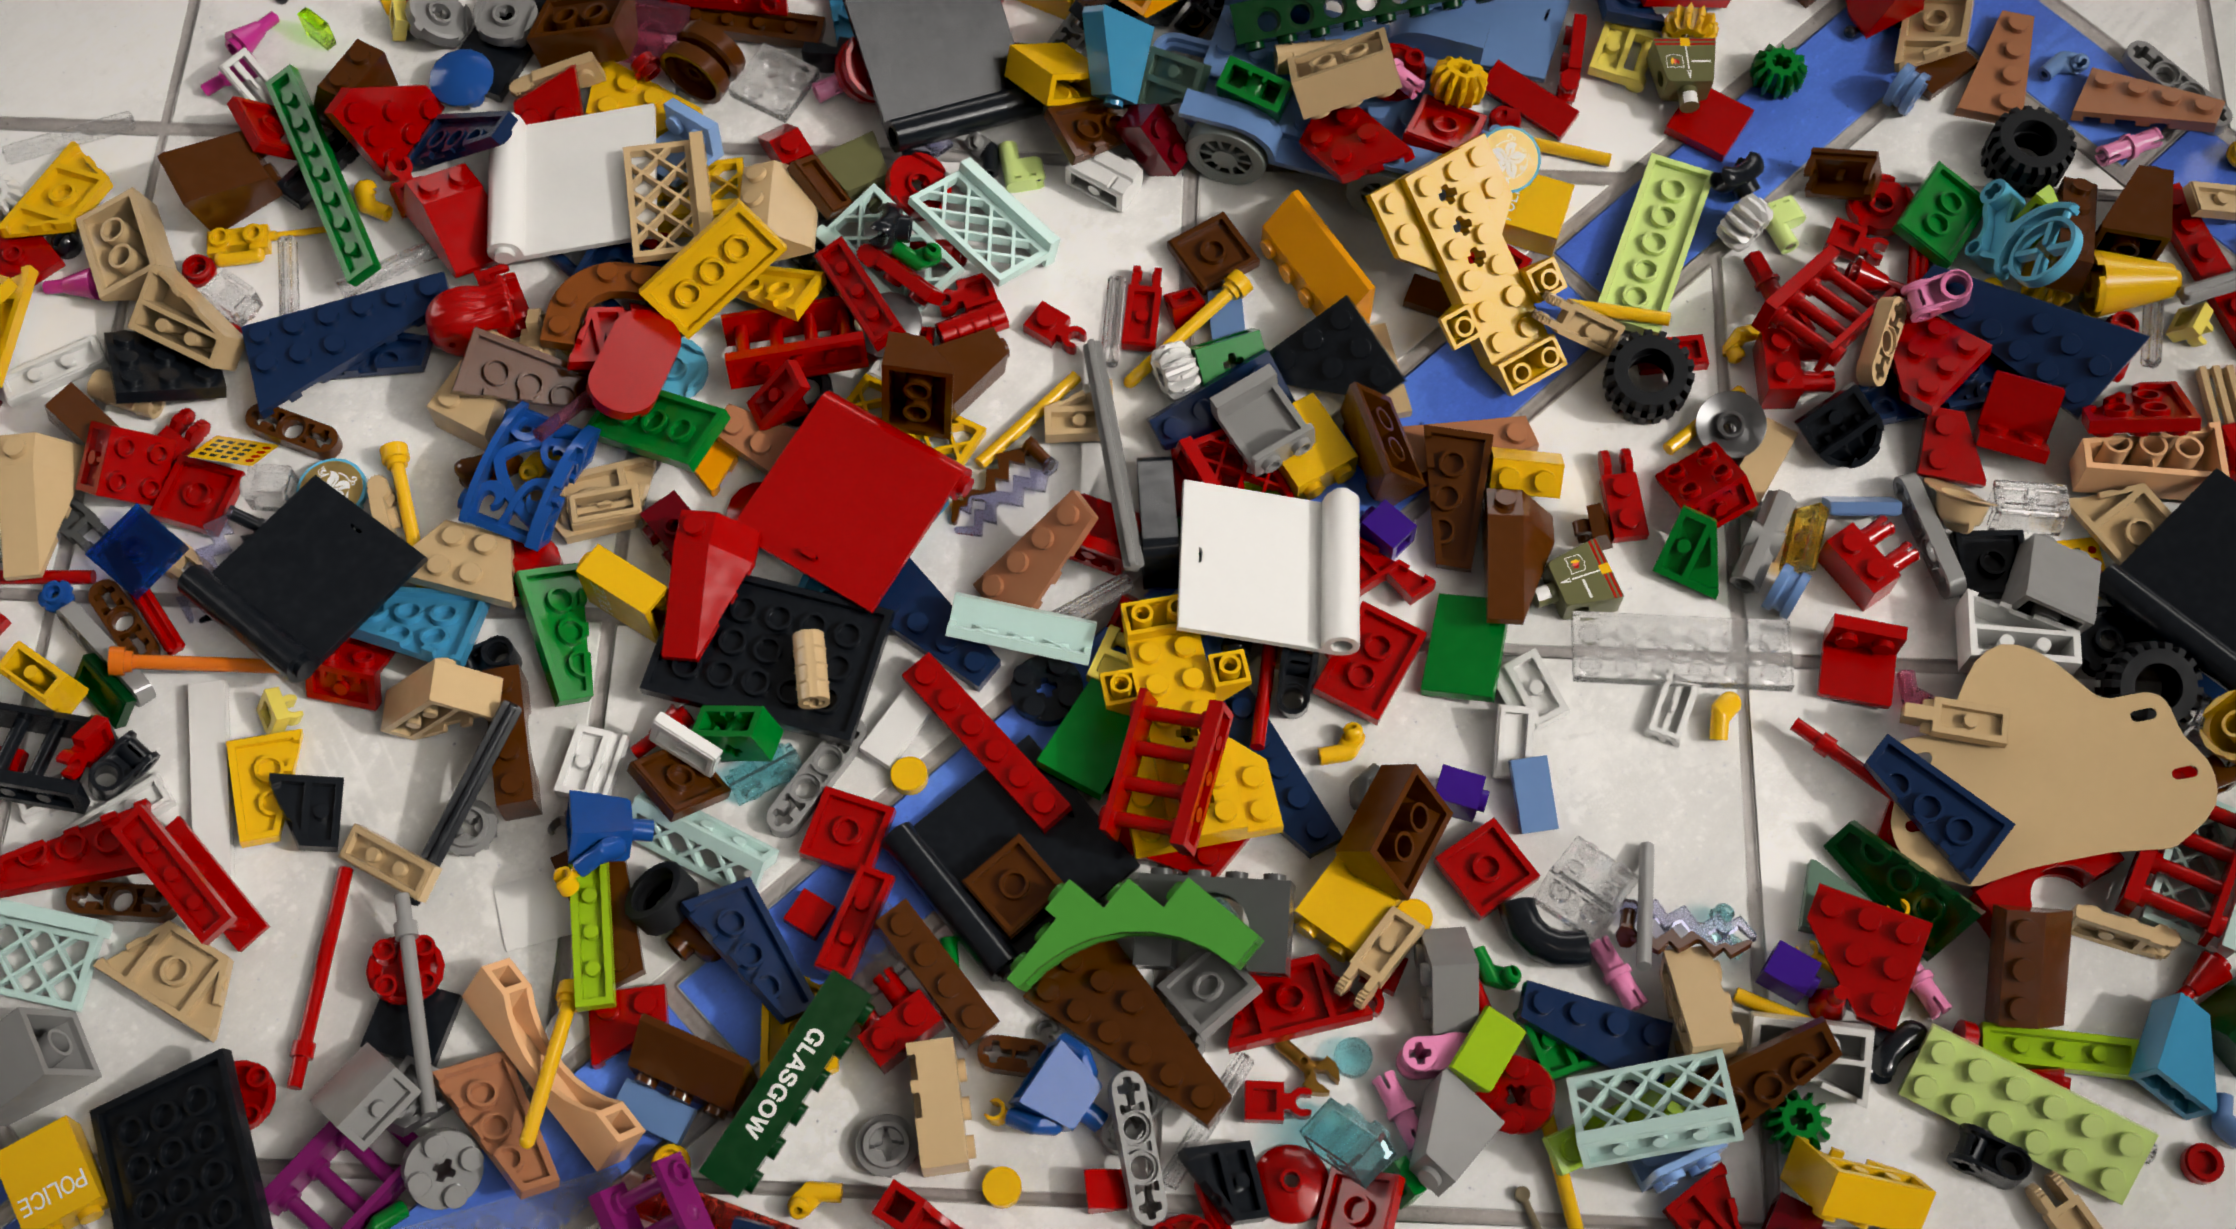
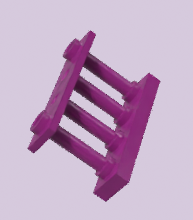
M329 1121L269 1183L264 1191L269 1211L276 1216H279L282 1212L290 1211L308 1229H333L301 1199V1192L311 1181L319 1180L354 1213L341 1229H364L374 1214L391 1205L406 1188L401 1177V1165L394 1170L369 1147L363 1152ZM390 1132L406 1148L419 1137L415 1132H411L405 1137ZM341 1150H348L383 1182L367 1201L330 1169V1161Z
M681 1151L651 1163L656 1177L629 1191L625 1183L621 1182L588 1197L601 1229H715ZM663 1192L672 1214L644 1228L635 1206Z

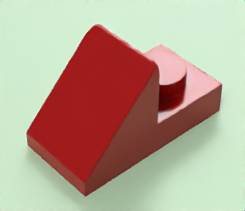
M787 359L746 402L759 430L765 431L806 415L809 409L803 396L811 387L798 361Z

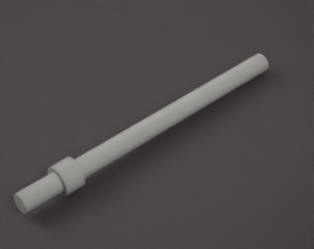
M400 892L394 895L397 922L393 924L395 940L400 942L418 1088L422 1091L419 1094L421 1116L432 1117L437 1115L438 1111L415 941L419 937L417 921L412 918L410 894L408 892Z

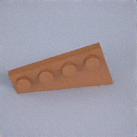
M2002 10L1953 114L1954 116L1996 123L2003 113H2009L2012 108L2018 107L2020 110L2023 109L2035 16Z
M1526 416L1425 424L1494 434L1492 447L1538 451L1539 443ZM1424 425L1402 426L1426 487H1428Z
M504 1051L432 1072L434 1085L520 1200L559 1188L560 1178L540 1128L532 1148L524 1149L519 1144V1138L530 1103L515 1066Z

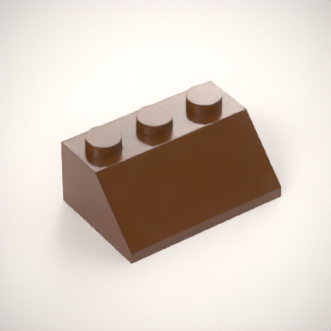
M546 0L526 40L542 68L589 51L594 54L599 63L624 61L630 58L639 39L636 0Z
M889 331L882 360V420L907 434L951 440L954 368L924 336Z
M1356 381L1350 384L1340 409L1344 420L1342 425L1344 433L1352 441L1358 455L1357 465L1364 471L1368 481L1366 489L1369 495L1379 502H1383L1386 499L1394 506L1426 487L1425 481L1391 397Z
M1417 764L1381 765L1335 849V853L1355 877L1400 900L1408 901L1453 812Z
M1993 904L1984 1013L1986 1020L1997 1026L2043 1029L2064 1026L2073 918L2072 910Z
M645 1013L642 1014L628 1062V1067L636 1076L634 1081L653 1090L657 1086L669 1090L668 1096L685 1105L689 1106L692 1101L705 1107L703 1110L705 1114L724 1122L726 1117L733 1119L759 1080L749 1060Z

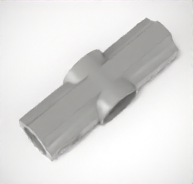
M1780 489L1776 491L1768 490L1756 520L1752 521L1740 548L1742 553L1731 574L1729 582L1737 590L1747 594L1759 592L1771 562L1774 563L1786 537L1784 531L1787 524H1789L1797 503L1790 493Z

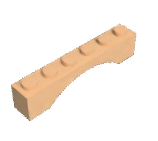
M507 958L482 966L462 995V998L534 1090L549 1039L540 1021L532 985L514 962ZM560 1059L546 1105L597 1172L625 1160L646 1130L623 1101L606 1097L591 1089L579 1080Z

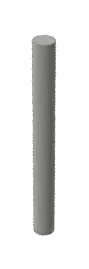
M1642 842L1639 845L1636 968L1641 971H1648L1652 968L1654 844L1651 842Z

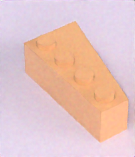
M2220 421L2208 423L2206 427L2201 428V431H2190L2183 436L2169 435L2166 432H2151V435L2144 437H2129L2127 433L2105 438H2083L2069 461L2072 492L2098 494V492L2120 490L2125 489L2127 486L2145 483L2159 499L2184 501L2216 468L2230 477Z

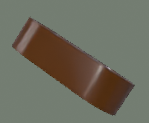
M989 1035L979 1043L977 1056L981 1067L987 1072L1025 1078L1032 1068L1028 1067L1027 1060L1016 1057H1028L1031 1054V1050L1038 1051V1056L1040 1057L1047 1046L1035 1039ZM993 1045L1000 1046L1001 1053L1010 1054L1011 1057L1000 1056L997 1058L996 1063L990 1062L989 1055L984 1053L985 1051H992Z

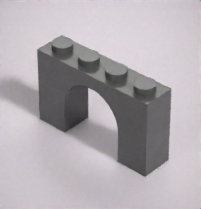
M1152 867L1150 873H1139V887L1163 907L1168 902L1166 895L1178 881L1184 883L1188 877L1213 898H1226L1241 905L1248 918L1249 928L1265 940L1247 962V972L1252 976L1290 978L1296 886L1292 881L1286 880V875L1265 873L1263 874V879H1248L1249 874L1246 872L1227 871L1225 877H1211V871L1201 869H1189L1188 875H1173V869ZM1135 937L1132 965L1139 969L1175 971L1177 969L1179 941L1163 937Z

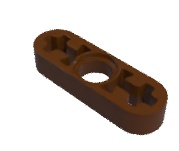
M258 403L251 406L246 413L245 420L252 433L259 438L319 460L335 458L342 450L343 443L336 430L329 425L280 407L274 408L273 411L275 413L269 416L272 423L262 421L259 425L257 421L263 419L259 412ZM293 425H301L303 427V431L299 436L295 438L285 437L289 427ZM329 438L331 443L329 445L323 444L320 448L316 440L326 442Z
M103 579L94 583L89 589L88 600L117 645L126 647V650L134 651V654H139L137 647L132 642V640L138 637L146 649V652L142 655H161L160 644L122 588L110 579ZM109 592L112 600L117 605L113 609L104 601L103 595ZM132 616L133 624L130 628L124 631L116 630V623L120 618Z
M94 881L73 885L66 895V905L73 913L99 920L165 923L168 920H173L178 915L169 903L161 906L159 912L152 905L144 904L143 898L148 903H160L163 897L155 885ZM89 893L95 899L103 900V905L97 901H88L83 907L79 900L87 898ZM124 893L132 894L133 901L129 908L124 911H116L114 909V903L118 896Z

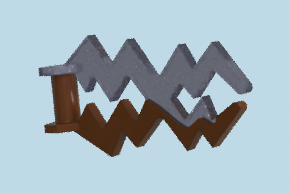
M1032 436L1023 443L1022 448L996 454L999 469H987L985 489H971L963 500L952 499L951 522L953 525H957L961 511L972 515L973 501L985 502V510L974 509V526H957L954 528L955 533L983 537L984 521L997 525L998 505L1006 504L1024 508L1025 490L1046 493L1048 478L1057 471L1059 462L1050 456ZM1025 456H1031L1042 467L1041 470L1029 468L1031 478L1013 475V492L996 490L995 480L1009 482V463L1026 466Z
M1625 898L1620 907L1621 917L1619 928L1616 932V939L1620 947L1630 948L1637 943V931L1634 927L1637 921L1638 902L1634 899ZM1657 899L1653 900V920L1655 919L1662 930L1666 932L1656 939L1652 936V952L1657 955L1663 952L1669 945L1679 954L1695 944H1700L1713 959L1724 951L1731 960L1750 949L1752 942H1755L1757 939V934L1741 915L1725 923L1720 913L1701 923L1694 918L1685 905L1667 914ZM1680 923L1689 932L1682 938L1673 929V927ZM1739 930L1750 940L1733 944L1730 934ZM1715 932L1722 938L1717 942L1710 936Z

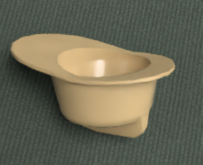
M1923 478V482L1936 491V514L1942 520L1944 526L1951 531L1966 535L1970 534L1974 527L1981 525L1990 506L1998 505L1985 501L1967 489L1936 478Z

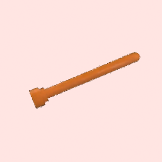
M110 646L108 652L109 676H125V672L132 673L133 669L280 674L260 658L134 654V651L126 650V647Z

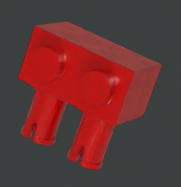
M1768 328L1763 333L1759 332L1752 348L1758 399L1762 409H1794L1804 392H1834L1835 378L1833 377L1835 374L1833 370L1821 371L1818 374L1815 371H1804L1801 368L1800 362H1818L1822 356L1821 353L1804 341H1799L1797 336L1786 328Z
M1880 515L1861 530L1852 522L1826 540L1816 558L1817 562L1863 612L1890 594L1901 577L1899 572L1920 558L1916 548L1910 552L1907 551L1913 546L1908 541H1904L1886 556L1875 547L1895 533V527L1892 522L1885 526L1883 525L1888 521V518L1884 515Z
M893 966L883 970L890 982H886L880 973L872 981L893 1007L888 1013L881 1016L874 1009L863 1027L857 1024L861 1029L857 1038L884 1075L908 1057L906 1043L930 1040L946 1028L943 1018L922 991L918 989L911 992L897 975Z

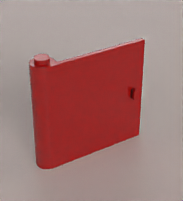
M829 390L818 399L736 521L761 532L760 549L873 614L948 499L957 500L959 497H966L973 487L974 479L971 478L972 470Z

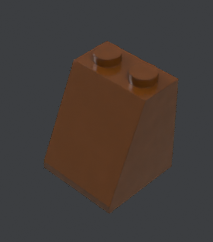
M357 39L317 86L314 108L322 125L334 131L338 130L323 112L342 87L399 86L384 51Z
M242 131L166 151L157 156L183 205L210 231L215 228L228 229L283 195L282 190L277 184L282 179L271 162L266 163L264 159L268 155L253 152Z
M2139 165L2095 232V249L2157 261L2172 239L2174 170L2162 169L2157 166Z

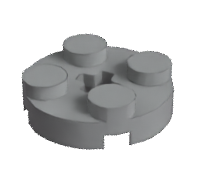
M408 0L406 3L405 14L407 21L411 25L409 29L411 34L417 39H425L436 45L455 48L471 29V11L467 4L463 7L458 0ZM434 12H440V16L445 20L437 18Z
M478 0L473 9V19L480 38L489 44L500 47L512 46L514 48H522L527 45L528 41L526 38L539 15L537 5L533 0ZM508 13H512L513 16L508 20L500 18V16L505 17Z
M447 1127L434 1129L435 1132L428 1133L424 1137L419 1136L409 1145L402 1158L401 1177L404 1180L407 1192L418 1204L433 1210L460 1208L473 1195L481 1182L484 1170V1155L475 1142L465 1133ZM445 1159H450L449 1166L452 1168L451 1172L448 1175H444L441 1179H437L438 1173L433 1170V1166L435 1163L442 1164Z

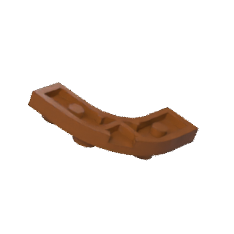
M604 262L575 273L562 283L549 302L539 340L541 347L572 351L589 307H594L596 304L608 299L624 298L646 301L639 294V288L662 267L628 262Z

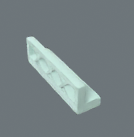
M956 592L945 636L1089 666L1097 621Z
M645 792L634 798L632 804L633 819H639L640 815L653 819L656 831L652 842H634L723 887L738 881L732 867L741 865L753 871L751 880L758 890L764 871L776 863L780 850L702 811H697L670 822ZM676 832L683 836L688 849L681 852L673 848L668 834ZM707 848L715 852L720 866L712 868L706 865L700 851Z

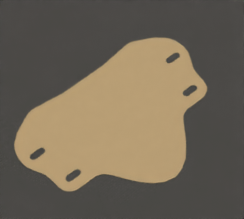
M2000 644L1987 650L1974 662L1957 700L2011 709L2008 745L2005 749L1928 735L1904 739L1900 743L1916 754L1924 752L1931 754V765L2016 825L1970 885L1963 880L1921 831L1909 832L1905 828V824L1911 820L1895 801L1891 816V830L1899 851L1935 877L1966 886H1981L2021 871L2044 865L2112 852L2159 850L2178 846L2206 822L2216 806L2218 788L2214 771L2208 759L2184 736L2170 706L2163 697L2150 692L2115 698L2099 697L2061 666L2036 650L2020 645ZM2147 708L2154 709L2157 714L2154 719L2135 722L2131 719L2133 711ZM2194 766L2198 770V774L2195 777L2178 780L2172 776V771L2176 768Z

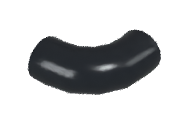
M1532 897L1512 899L1498 906L1501 921L1511 942L1530 959L1552 968H1581L1591 965V948L1583 928L1577 930H1558L1550 927L1541 918L1535 900Z

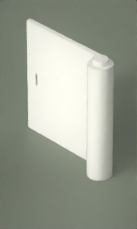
M654 103L528 125L524 123L519 115L511 112L518 119L512 128L511 137L504 144L489 149L488 256L497 263L510 264L515 261L632 242L623 147L656 143V107ZM646 156L631 158L632 164L641 170L652 161ZM657 168L650 174L655 179H657ZM643 181L635 189V192L646 197L655 187ZM657 198L652 203L657 205ZM646 208L637 219L648 225L657 214ZM648 236L645 240L654 239V238H652L651 236Z
M1184 479L1182 483L1177 630L1331 655L1345 656L1356 653L1360 648V498L1348 488H1336L1329 492L1322 502ZM1199 552L1201 553V562H1199Z

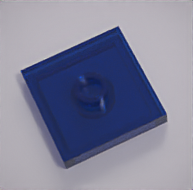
M136 503L85 555L138 600L190 548Z

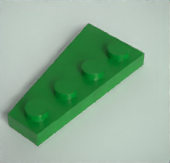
M578 563L520 570L513 577L555 707L589 702L594 696L591 653L588 652L587 637L589 636V623L586 622L585 616L587 596L576 573Z

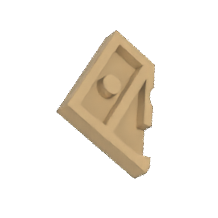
M1109 379V380H1110V385H1111V390H1112V395H1113L1112 379ZM1081 390L1072 394L1066 400L1056 401L1044 407L1045 443L1100 441L1091 392L1085 394Z

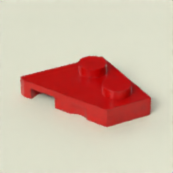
M576 65L568 66L555 77L547 79L534 90L526 92L515 99L513 102L515 114L519 115L526 125L584 115Z
M589 307L583 326L578 333L575 346L569 355L567 371L592 369L614 322L625 313L624 307Z
M1939 407L1932 416L1925 414L1915 470L1918 476L1936 478L1979 488L1986 486L1987 480L1965 412Z
M665 984L616 990L617 1007L589 1010L591 1066L594 1069L604 1067L607 1060L623 1050L629 1051L632 1049L638 1023L643 1013L669 1024L668 998Z
M1722 1162L1662 1210L1676 1229H1743L1738 1222L1739 1212L1735 1198L1731 1197L1726 1180L1727 1170Z

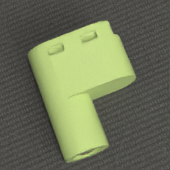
M1004 141L999 144V157L1008 192L1018 193L1044 187L1043 181L1046 176L1040 157L1020 158L1017 143L1014 141Z
M1792 195L1768 203V206L1773 210V219L1765 229L1782 254L1790 253L1798 247L1799 241L1791 229L1798 227L1806 220V215Z

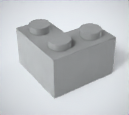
M1466 927L1425 929L1420 937V944L1414 945L1415 966L1420 968L1422 986H1426V997L1420 998L1422 1020L1429 1021L1433 1035L1470 1032L1479 1017V962Z

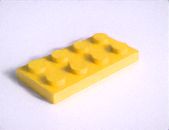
M737 198L641 286L639 294L664 318L671 320L687 339H690L787 250V245Z

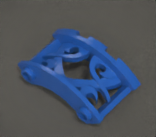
M521 401L513 409L508 408L506 410L502 423L493 435L475 470L469 488H465L461 492L457 507L461 509L458 521L471 523L525 544L524 547L539 551L550 543L559 514L566 501L564 497L560 496L564 487L568 486L569 483L574 484L582 471L592 462L601 429L591 425H587L583 429L532 411L528 409L529 403ZM525 429V430H528V431H530V432L525 433V432H522V430ZM553 449V457L560 455L562 456L561 459L557 461L549 459V450ZM540 450L542 464L552 474L550 479H531L525 482L516 492L508 475L506 461L525 452ZM494 471L497 480H491ZM538 490L542 493V497L534 501L529 493ZM488 495L495 497V500L490 505L491 511L499 510L505 501L508 504L499 520L479 513L482 500ZM514 514L529 528V531L508 524Z

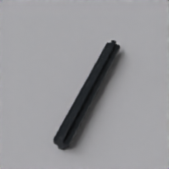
M508 700L501 702L420 857L439 867L441 866L522 713V708ZM410 897L411 905H420V901Z

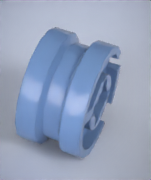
M1907 63L1900 70L1882 100V103L1888 107L1892 105L1897 107L1898 112L1904 116L1913 109L1914 103L1917 99H1920L1928 86L1926 81L1931 79V75L1926 72L1920 74L1915 71L1916 67L1910 63Z
M1785 563L1761 606L1767 610L1772 608L1777 610L1779 616L1787 620L1812 576L1805 572L1799 574L1794 571V566Z

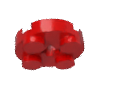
M914 152L912 155H902L894 161L886 173V189L884 193L900 206L908 216H913L914 219L926 221L908 204L909 197L919 192L913 187L912 182L914 183L917 179L922 182L921 187L925 189L945 178L944 173L946 170L937 159L926 153ZM952 187L947 189V193H952ZM926 200L923 202L932 208L941 209L942 206L940 201Z
M1882 174V179L1871 202L1846 200L1845 202L1846 213L1850 221L1869 229L1866 236L1889 237L1896 235L1891 229L1914 196L1912 190L1906 184L1903 188L1900 184L1894 182L1896 178L1891 175ZM1878 200L1881 201L1882 205L1888 206V208L1881 210L1876 208L1874 204Z
M1519 1055L1512 1056L1491 1092H1475L1505 1122L1499 1131L1511 1135H1528L1537 1132L1549 1122L1555 1109L1556 1086L1552 1076L1538 1062ZM1512 1086L1517 1089L1523 1086L1526 1090L1522 1095L1525 1102L1521 1106L1516 1102L1509 1104L1507 1100L1510 1096L1508 1090Z

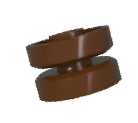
M693 19L685 23L678 32L676 41L669 44L660 57L661 67L671 82L690 97L707 104H716L729 90L730 83L738 78L746 63L741 49L725 32L710 23Z

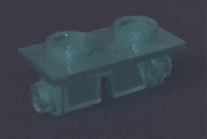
M782 742L779 743L772 762H762L764 765L757 768L754 761H747L729 770L730 774L724 778L739 806L758 799L765 792L782 783L790 782L801 768L802 763L796 749L793 748L790 742L785 745Z

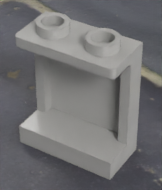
M1270 363L1210 397L1211 414L1255 477L1264 472L1266 474L1274 472L1282 465L1283 461L1293 455H1303L1316 443L1314 426L1311 423L1306 424L1278 384L1277 373Z
M367 1042L310 1101L337 1129L364 1152L422 1091Z

